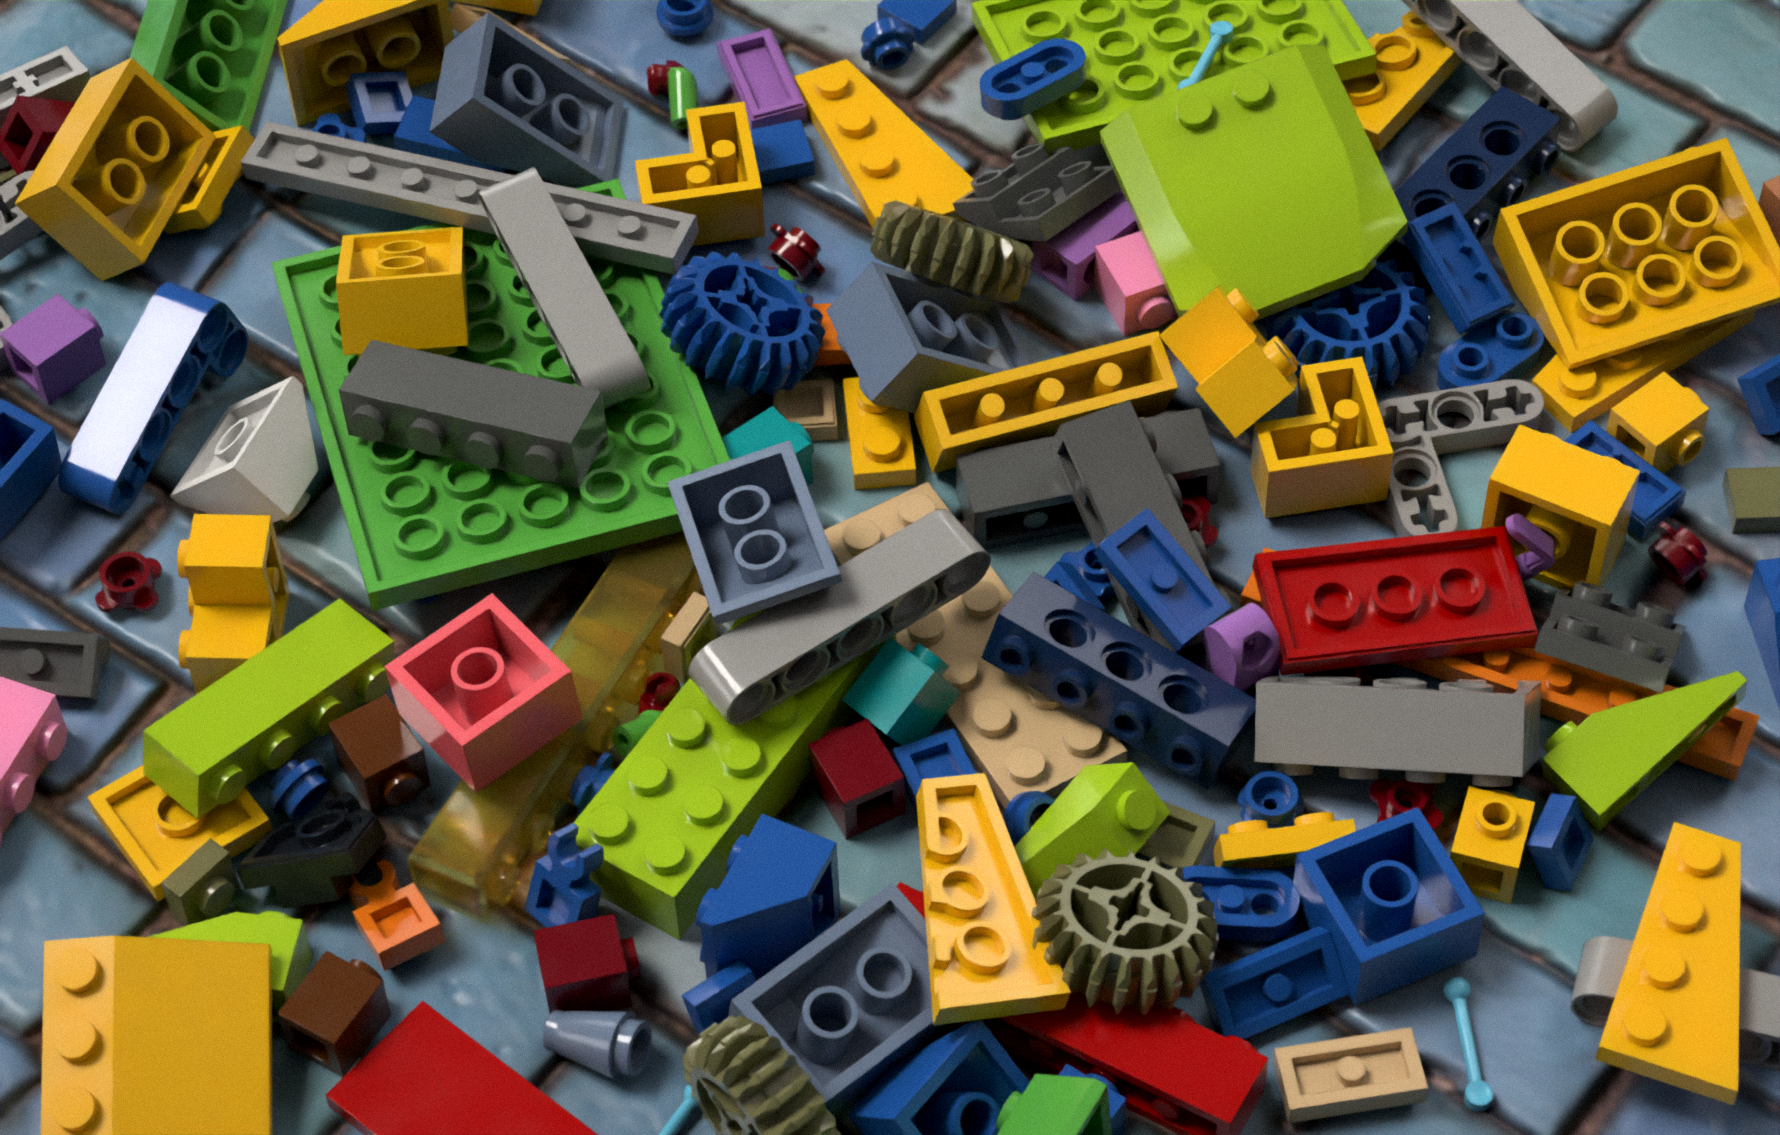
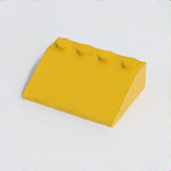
M1727 137L1500 209L1492 242L1514 293L1530 316L1537 321L1544 336L1568 370L1780 302V248Z
M117 935L44 941L41 1135H273L271 946L261 943Z

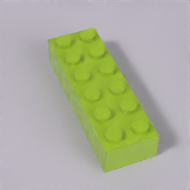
M765 609L738 618L728 631ZM896 634L891 637V638H892L893 640H895V641H896ZM887 640L742 725L734 726L729 724L689 678L574 821V824L579 827L576 845L580 852L597 843L603 847V863L589 875L591 881L602 889L600 897L672 937L681 940L696 920L698 908L706 892L710 888L718 890L728 873V858L738 837L742 834L749 836L761 814L774 818L810 772L808 744L819 740L823 734L831 729L844 727L856 712L842 699Z

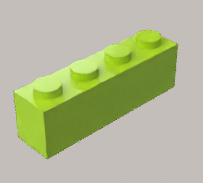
M339 598L144 729L143 774L197 819L217 805L231 802L242 792L247 784L267 770H274L284 765L296 750L318 735L323 736L330 733L329 722L355 710L365 702H371L381 697L390 686L384 666L393 661L394 640Z

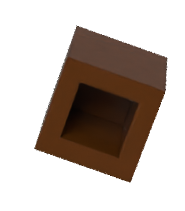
M387 694L328 723L338 763L367 808L374 814L390 806L405 804L412 800L420 791L431 786L424 750L404 719L399 715L398 710Z
M328 951L323 954L277 1013L287 1048L342 1078L348 1073L391 1017L384 981L380 974L361 960L352 959L350 962H347Z

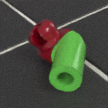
M667 60L665 65L651 64L647 68L648 91L654 96L669 93L671 126L679 130H688L686 109L699 108L696 78L692 72L675 60Z
M658 672L649 676L645 681V690L640 695L637 719L617 726L613 730V744L621 756L627 757L680 691L679 680L672 674Z

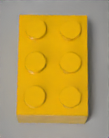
M130 58L90 78L16 200L15 205L101 281L107 280L144 264L215 140L216 135L133 58Z

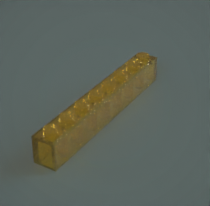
M684 531L620 548L551 649L572 672L583 719L479 792L475 793L463 779L460 781L408 857L412 880L423 897L483 924L486 923L498 903L505 905L512 898L519 884L520 870L532 852L538 854L546 847L549 837L553 832L554 819L565 802H574L570 800V791L578 773L585 765H591L598 753L603 754L611 749L613 746V730L620 726V720L631 704H639L640 696L645 692L646 679L652 675L653 670L663 657L661 636L693 592L705 596Z

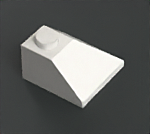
M291 376L230 405L170 497L180 505L207 514L271 515L273 523L281 519L284 522H288L296 517L310 498V494L306 489L319 470L302 383L294 376Z

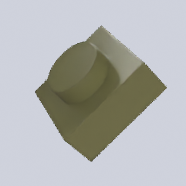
M211 838L161 882L172 917L182 926L205 921L208 917L218 915L228 906L234 893L240 889L230 853Z

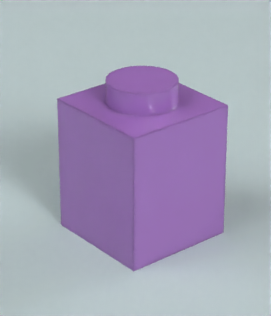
M56 294L0 333L12 373L48 405L106 365L99 341L104 336L100 324L86 308L75 309L59 294Z

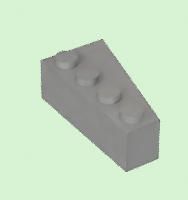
M1268 675L1256 682L1254 762L1273 763V771L1281 772L1285 775L1313 774V765L1339 767V776L1349 779L1379 778V769L1405 770V780L1410 782L1441 783L1446 781V773L1472 774V784L1507 787L1513 785V776L1523 777L1539 760L1541 681L1517 680V691L1514 693H1493V685L1486 684L1485 680L1457 679V682L1440 683L1439 690L1426 689L1427 682L1417 678L1373 680V687L1360 686L1361 679L1356 677Z

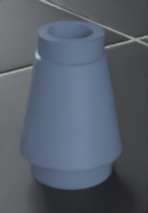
M554 1010L549 1015L545 1024L543 1044L548 1051L557 1052L563 1057L614 1080H621L625 1075L636 1077L645 1068L651 1051L652 1031L650 1025L647 1022L639 1021L634 1012Z

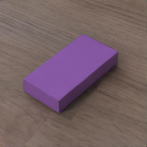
M771 28L716 42L717 57L737 102H745L750 129L801 119V122L807 120L806 104Z

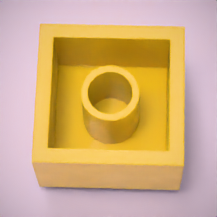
M1519 424L1489 478L1481 528L1506 527V518L1519 513L1555 541L1554 565L1532 577V579L1557 589H1561L1562 586L1574 589L1576 581L1590 583L1603 588L1623 550L1640 471L1624 465L1614 458L1595 454L1564 442L1552 434L1541 433ZM1507 530L1515 557L1531 551L1513 538Z

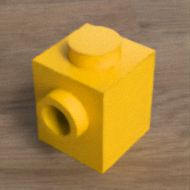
M1662 372L1611 408L1606 432L1664 474L1677 464L1680 466L1689 464L1700 453L1706 441L1703 434L1710 408L1702 403L1699 396L1693 390L1683 387L1666 372Z
M1472 786L1468 787L1450 858L1473 895L1511 904L1527 843L1535 802L1517 798L1515 795L1503 790H1484Z

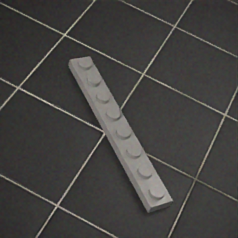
M266 121L241 160L246 179L495 234L482 206L478 191L514 176ZM543 182L580 250L585 255L677 274L699 233L697 217L693 214Z

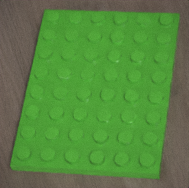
M618 178L576 188L627 200ZM436 222L402 231L460 226ZM463 227L469 327L468 346H458L455 353L446 356L576 385L497 235ZM341 246L271 262L276 285L372 611L681 532L683 528L667 482L730 461L694 368L685 366L686 355L673 352L670 349L671 339L661 332L663 320L659 313L662 308L661 301L664 297V292L655 270L583 254L638 353L650 381L651 389L604 410L608 437L579 488L553 482L539 481L535 478L512 472L483 468L476 464L456 459L427 455L413 449L377 441L372 442L349 435L339 388L358 361V354L343 355L336 290Z

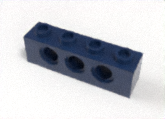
M1502 85L1394 192L1407 221L1414 220L1455 201L1480 243L1489 231L1492 221L1499 215L1500 209L1518 204L1524 195L1527 185L1537 175H1547L1556 164L1561 152V146L1557 144L1561 118ZM1396 238L1377 258V261L1381 263L1395 258L1399 269L1398 273L1413 272L1414 281L1416 282L1415 287L1425 289L1429 285L1403 238L1399 241Z
M1036 572L1029 576L999 612L981 657L983 660L1209 790L1240 747L1256 713L1255 698Z

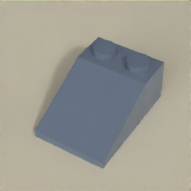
M487 12L445 46L429 132L477 162L519 172L534 167L540 177L584 187L613 180L624 101Z
M873 261L826 310L837 331L838 344L849 356L858 374L861 391L872 403L880 407L888 406L915 413L925 391L1032 364L999 301L953 288L940 282Z
M790 440L667 482L716 626L843 582Z
M893 882L734 997L730 1003L728 1017L730 1015L734 1017L742 1015L751 1019L752 1022L763 1025L769 1036L779 1038L782 1047L790 1055H795L801 1069L811 1076L812 1084L825 1097L824 1104L827 1110L835 1119L862 1100L891 1066L910 1056L943 1025L933 1026L925 918Z

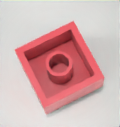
M490 594L384 666L399 715L475 793L485 788L583 719L571 670L493 594Z

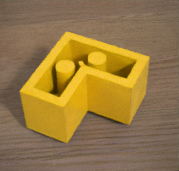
M745 102L686 109L690 153L635 161L639 203L696 215L699 233L692 246L765 236L762 186Z
M1220 284L1167 327L1159 337L1197 381L1198 386L1195 390L1236 438L1295 390L1299 379L1294 372L1300 363L1278 336L1273 337L1268 342L1252 322L1260 317V315L1237 287L1228 294Z
M1355 357L1302 365L1296 410L1297 417L1254 423L1250 471L1264 519L1387 500L1394 453L1363 358Z
M194 514L189 540L182 539L179 543L177 553L178 574L180 578H188L189 613L193 618L191 629L181 631L178 656L180 667L182 669H189L196 694L283 637L290 590L271 515Z

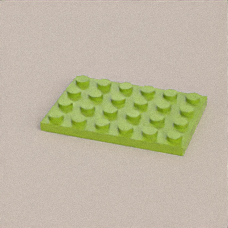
M980 0L971 3L972 21L996 65L1049 39L1070 40L1079 44L1085 51L1086 79L1084 83L1076 90L1024 116L1037 143H1044L1049 157L1051 156V151L1061 147L1071 146L1072 151L1100 144V131L1125 110L1176 91L1181 81L1189 79L1211 40L1210 25L1216 21H1226L1232 24L1233 39L1226 44H1221L1202 80L1296 44L1324 45L1342 82L1376 73L1377 54L1342 0Z

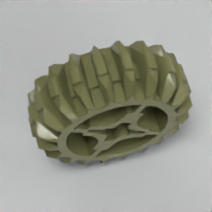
M897 200L885 203L881 216L877 217L871 234L873 235L870 251L876 259L953 288L1000 302L1010 303L1018 301L1023 286H1027L1032 271L1030 266L1034 253L1027 244L952 217Z
M1103 848L1094 860L1085 854L1078 853L1071 866L1058 864L1054 874L1051 875L1050 879L1044 880L1042 888L1037 893V906L1032 909V917L1039 920L1040 923L1034 931L1033 949H1036L1038 942H1051L1045 950V961L1049 965L1060 963L1063 971L1062 980L1068 984L1071 991L1070 995L1079 992L1085 994L1089 1008L1101 1001L1112 1004L1116 1015L1119 1014L1124 1006H1134L1141 1014L1146 1016L1154 1003L1171 1010L1179 997L1191 998L1199 983L1204 982L1206 974L1211 971L1219 939V933L1217 932L1218 923L1215 922L1214 903L1204 899L1202 883L1185 882L1183 867L1169 870L1161 867L1158 855L1150 861L1137 859L1132 849L1124 857H1114L1107 849Z
M730 1015L721 1023L717 1024L715 1022L698 1034L699 1039L686 1048V1053L682 1056L685 1080L692 1088L691 1097L699 1104L703 1112L702 1117L710 1123L715 1131V1135H841L835 1128V1117L827 1110L824 1104L825 1097L816 1090L811 1082V1076L801 1069L795 1055H790L782 1047L779 1038L769 1036L763 1025L752 1022L751 1019L742 1015L737 1017Z

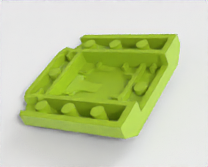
M1296 44L1129 108L1100 131L1101 144L1179 318L1221 284L1228 294L1237 287L1245 295L1260 315L1255 320L1257 321L1363 280L1376 266V259L1396 238L1399 241L1407 233V218L1324 45Z

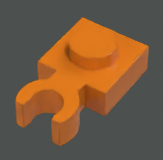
M383 859L377 862L382 877L379 883L373 886H362L352 874L354 883L349 888L348 893L351 903L356 909L352 912L357 928L382 969L387 971L445 943L446 940L440 922L414 882L401 888L394 866L389 861Z

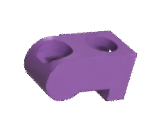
M1119 191L1049 240L1032 241V252L1034 253L1031 262L1032 271L1074 301L1094 286L1095 246L1139 232L1138 225L1123 191Z
M1248 603L1203 629L1202 639L1206 651V659L1196 664L1243 692L1252 685L1256 688V682L1268 675H1279L1281 657L1279 653V637L1271 619L1257 604ZM1256 689L1252 691L1250 694H1248L1255 699Z

